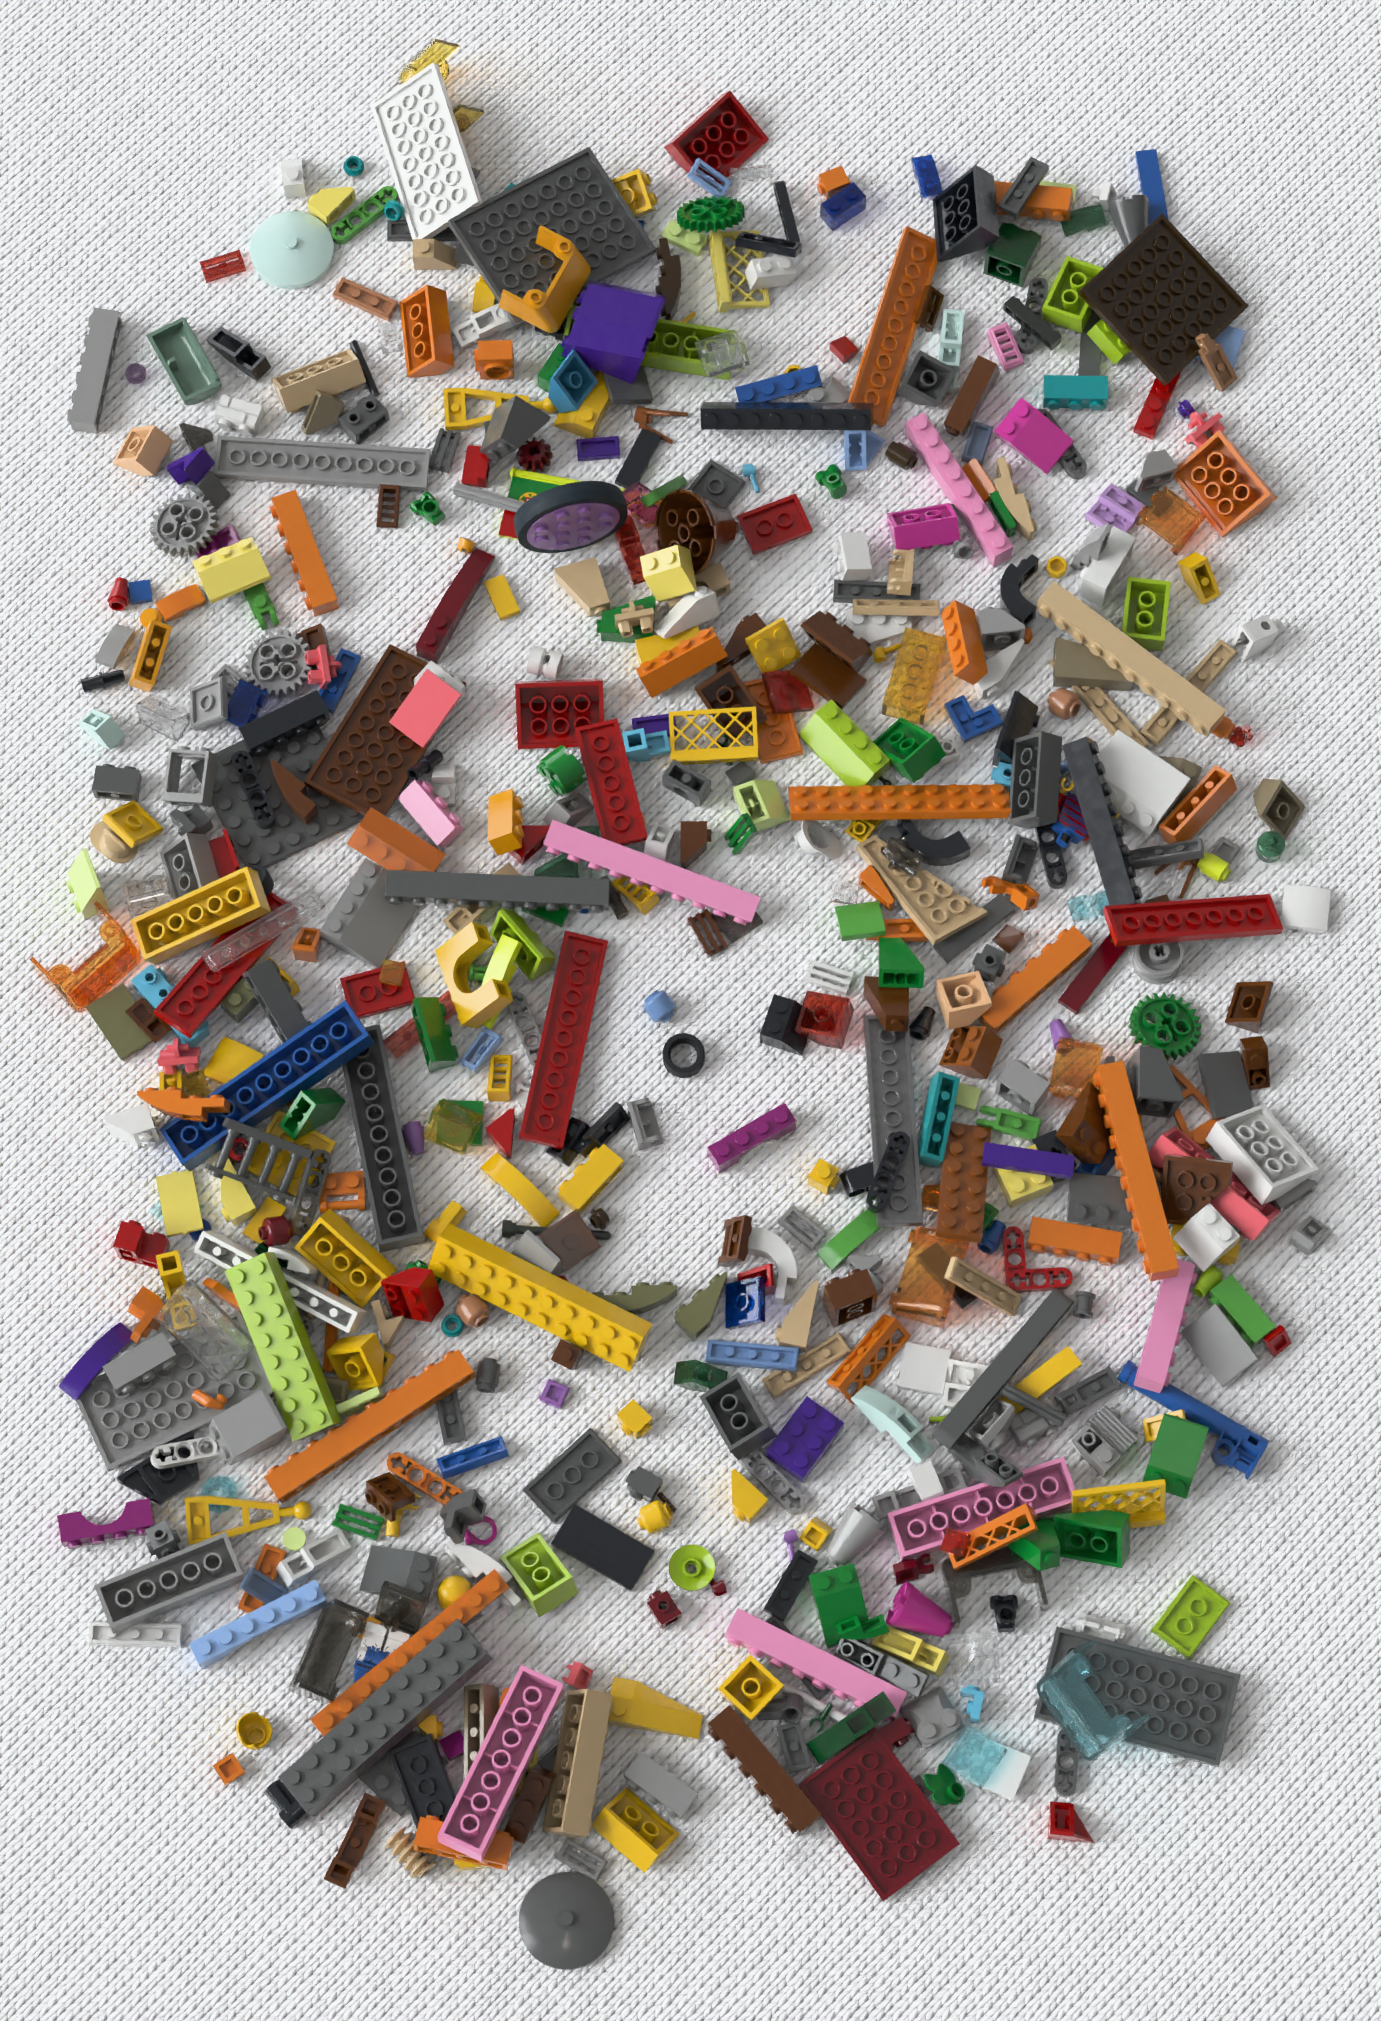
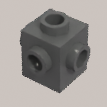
M986 943L982 953H977L973 960L974 971H979L983 981L994 983L996 977L1001 978L1006 968L1003 964L1007 953Z
M166 1520L145 1529L150 1541L146 1545L151 1556L156 1555L160 1559L180 1551L178 1543L182 1541L176 1529L171 1531Z

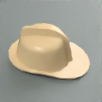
M104 821L95 824L90 832L91 844L114 863L128 862L137 853L138 846L131 848Z

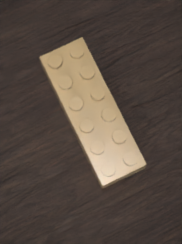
M591 1689L568 1690L566 1693L553 1772L557 1776L548 1794L542 1828L544 1833L574 1838L588 1837V1833L591 1831L592 1810L596 1805V1787L601 1777L599 1772L600 1764L605 1755L603 1747L609 1732L607 1724L609 1714L613 1709L612 1694Z

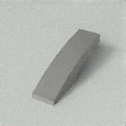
M1108 523L1096 528L1086 537L1074 556L1070 567L1078 570L1082 563L1088 565L1090 558L1099 559L1108 544L1112 528L1111 524Z

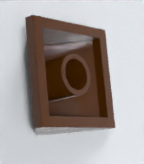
M1272 981L1237 982L1225 1023L1258 1034L1274 983Z

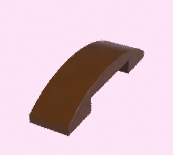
M364 1793L346 1836L323 1878L325 1881L346 1889L376 1830L386 1806L385 1801Z

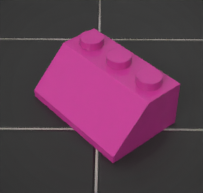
M950 503L887 513L895 549H930L933 545L942 544L947 546L952 545L956 540H960L958 518Z

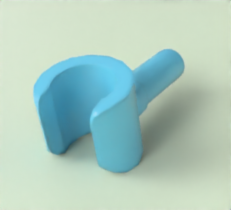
M743 464V477L750 476L755 493L760 492L756 481L754 465Z

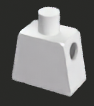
M1263 615L1240 626L1231 647L1238 651V657L1242 662H1245L1273 644L1278 632L1284 628L1283 623L1278 618L1272 621L1268 615Z

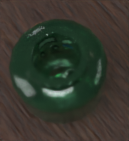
M1267 831L1261 834L1255 847L1256 855L1266 863H1274L1280 860L1285 850V840L1278 832Z

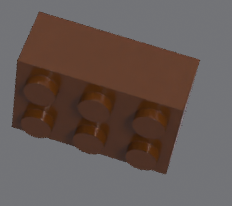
M867 1268L862 1271L861 1269H855L849 1272L847 1277L842 1279L839 1277L833 1278L826 1282L827 1285H824L823 1306L833 1328L876 1310L878 1293Z

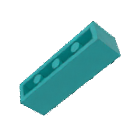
M939 1071L930 1079L917 1141L919 1164L935 1168L943 1162L960 1082L959 1077Z

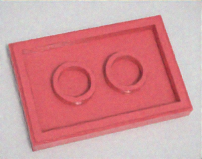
M426 669L389 723L422 748H425L460 700L462 694L432 671Z

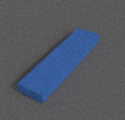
M1156 149L1135 151L1141 193L1148 196L1150 201L1149 226L1162 213L1168 219Z

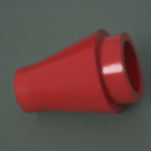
M121 577L115 579V584L107 599L109 607L115 611H123L129 605L128 580Z

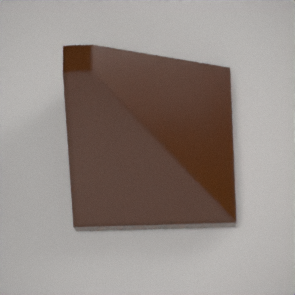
M1006 924L992 941L1010 954L1024 939V933Z

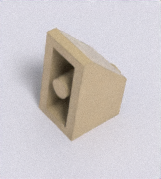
M413 239L414 270H456V261L453 260L455 248L435 239Z

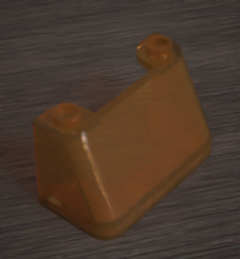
M917 1226L916 1230L911 1229L908 1239L911 1247L897 1292H892L888 1305L892 1306L891 1314L944 1329L956 1284L945 1279L944 1276L951 1257H958L964 1261L970 1242L935 1236V1228Z

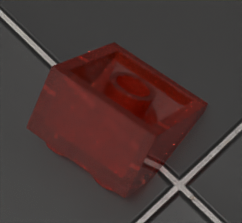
M807 991L795 1032L821 1046L842 1049L854 1012L850 999Z

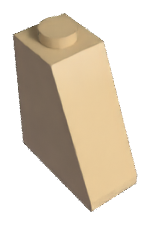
M596 557L554 568L556 582L590 617L602 616V612L611 609L610 600Z

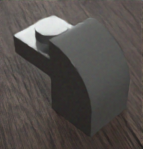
M476 1489L456 1495L445 1504L440 1512V1516L445 1522V1534L451 1538L455 1545L464 1542L468 1525L483 1521L487 1504Z

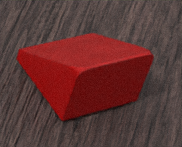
M846 336L833 340L829 347V350L843 364L859 352V349Z

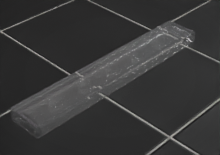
M311 888L201 953V956L215 973L325 908V903L315 890Z

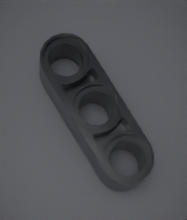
M873 1161L846 1170L839 1175L847 1197H854L870 1190L874 1180Z

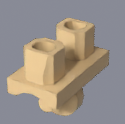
M631 600L629 601V607L621 609L622 614L614 615L616 630L619 629L623 638L633 635V626L640 625L641 631L644 634L653 632V608L643 609V605L635 606L634 601Z

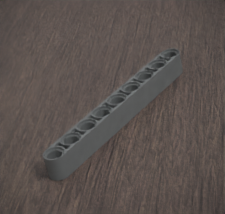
M1055 1288L938 1425L932 1437L951 1450L1069 1311L1074 1301L1058 1288Z

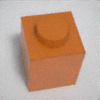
M842 165L819 174L818 184H816L817 190L821 196L824 195L827 202L850 193V180Z

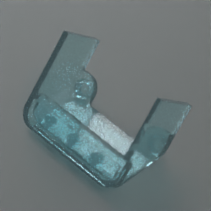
M1095 1639L1072 1650L1037 1683L1038 1695L1080 1755L1088 1761L1098 1758L1129 1737L1150 1718L1148 1713L1134 1721H1131L1124 1714H1118L1111 1718L1085 1680L1091 1674V1665L1085 1654L1097 1644Z

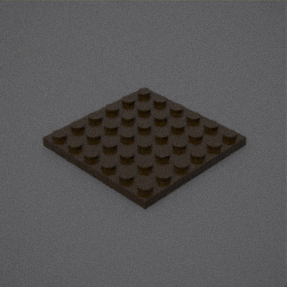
M1163 213L1078 292L1079 296L1164 386L1199 354L1198 350L1201 348L1198 347L1195 339L1201 333L1209 334L1211 340H1214L1249 306Z

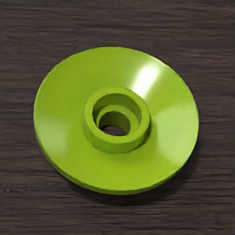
M690 1544L680 1547L673 1553L669 1561V1575L672 1581L683 1590H700L711 1582L715 1574V1562L712 1555L707 1549L699 1545ZM689 1566H695L696 1572L689 1573L687 1569Z

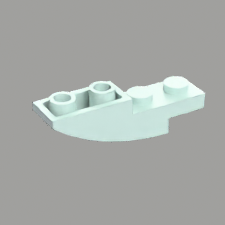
M865 1385L851 1398L881 1433L887 1430L917 1464L934 1449L919 1432L923 1426L906 1409L885 1394Z

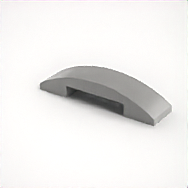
M959 1467L937 1474L944 1495L967 1488ZM913 1485L872 1497L879 1520L886 1519L887 1513L922 1502Z

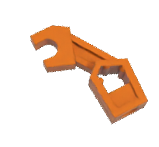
M988 876L982 879L981 886L983 888L990 887L989 892L991 894L1006 893L1011 895L1010 901L1024 911L1037 908L1040 894L1028 884H1014L996 876Z

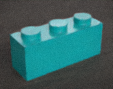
M1044 375L1042 384L1043 408L1051 410L1059 408H1069L1071 410H1079L1081 408H1091L1092 410L1106 409L1108 403V376Z

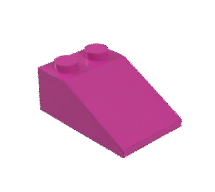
M1023 398L1019 399L994 430L1001 441L1047 475L1074 442L1072 438Z

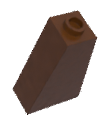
M978 355L943 423L947 433L958 437V435L965 436L1000 375L996 363Z

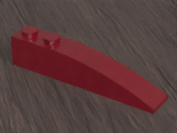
M475 548L445 592L416 643L417 656L433 661L435 664L438 663L495 560L494 555Z

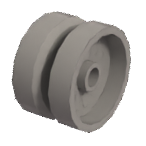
M1182 942L1136 945L1132 961L1135 973L1149 984L1161 985L1170 982L1177 976L1184 958Z

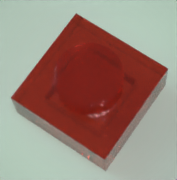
M947 1528L940 1550L964 1558L971 1535Z

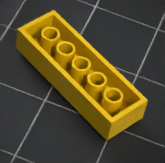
M246 866L133 918L131 923L143 959L156 965L271 912L258 872Z

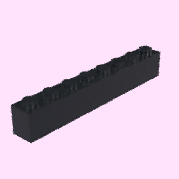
M703 402L700 408L701 429L871 430L874 424L873 403Z
M1087 736L1064 744L1062 747L1109 906L1141 903L1140 899L1143 897L1140 887L1136 886L1134 880L1136 872L1128 860L1130 851L1128 846L1123 843L1122 836H1124V831L1121 824L1117 823L1116 815H1118V811L1109 796L1112 794L1109 783L1105 782L1103 774H1106L1105 767L1098 759L1099 747L1096 741Z

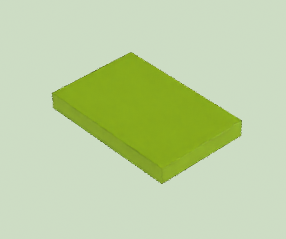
M1192 1575L1152 1628L1151 1632L1187 1659H1190L1230 1605V1602Z

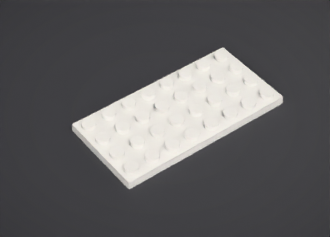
M432 63L371 105L397 192L404 207V214L412 239H431L449 227L447 224L449 219L472 207L483 204L439 66Z

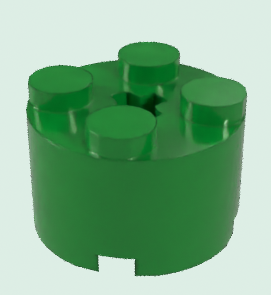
M560 745L541 759L536 768L543 777L546 776L549 780L548 786L555 795L560 793L563 796H567L587 781V777H582L586 774L584 769L572 753L568 756L564 752L567 748L563 745Z

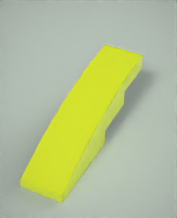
M502 934L491 957L482 985L492 978L507 982L509 985L517 969V966L513 965L523 945L522 943ZM501 1011L482 1025L492 1030Z

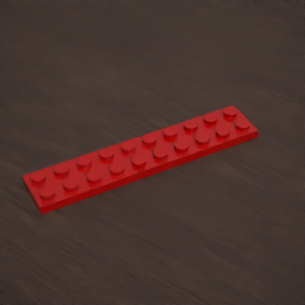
M566 930L564 932L518 1137L520 1140L558 1149L563 1148L608 940Z

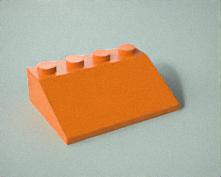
M1220 430L1178 466L1174 475L1176 481L1221 537L1226 536L1262 512L1278 498L1230 438Z

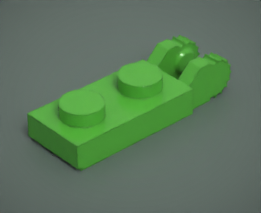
M264 583L243 590L254 618L258 620L262 631L267 629L266 622L262 617L264 615L270 614L272 623L275 626L279 625L275 608Z
M983 1105L980 1106L979 1112L992 1117L996 1116L995 1122L977 1119V1126L991 1128L995 1132L1029 1141L1038 1137L1042 1119L1003 1108L996 1109Z

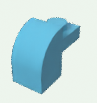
M644 728L622 732L626 755L631 761L646 762L650 761V757L671 753L666 730L645 734Z

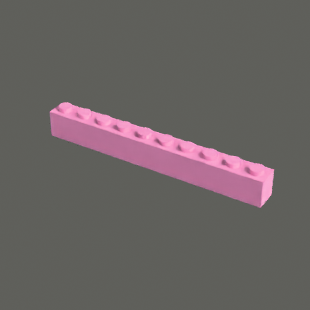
M553 819L543 843L548 853L559 856V853L568 855L567 859L579 864L580 860L589 863L588 867L596 871H600L601 868L608 870V875L621 879L622 876L630 879L629 883L639 887H642V884L651 886L650 890L662 895L663 892L672 894L671 898L679 902H683L684 899L693 902L691 906L704 910L705 907L713 910L712 914L725 918L726 915L734 917V922L746 926V923H752L761 899L759 896Z

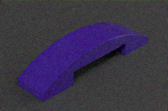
M121 1322L112 1327L78 1360L62 1380L59 1388L73 1400L77 1401L92 1386V1381L102 1372V1366L111 1362L120 1352L123 1353L134 1342L130 1339L132 1331Z

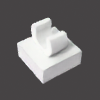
M1103 182L1102 189H1093L1091 197L1095 198V204H1101L1103 210L1108 211V204L1115 200L1116 191L1111 182Z

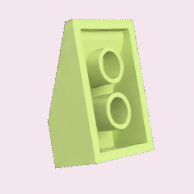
M87 848L82 849L68 871L70 881L66 883L70 894L75 893L77 900L73 902L77 913L82 912L84 919H87L110 909Z

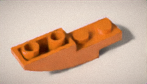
M149 1087L145 1088V1091H137V1096L152 1108L183 1120L208 1122V1113H230L231 1104L222 1095H211L210 1098L190 1095L187 1098V1095L177 1087H168L167 1090Z

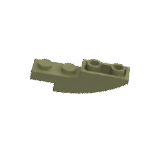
M640 1282L636 1283V1286H631V1295H627L626 1292H614L613 1295H604L602 1292H593L592 1294L634 1315H638L658 1308L676 1297L677 1285H673L671 1282H660L659 1285Z

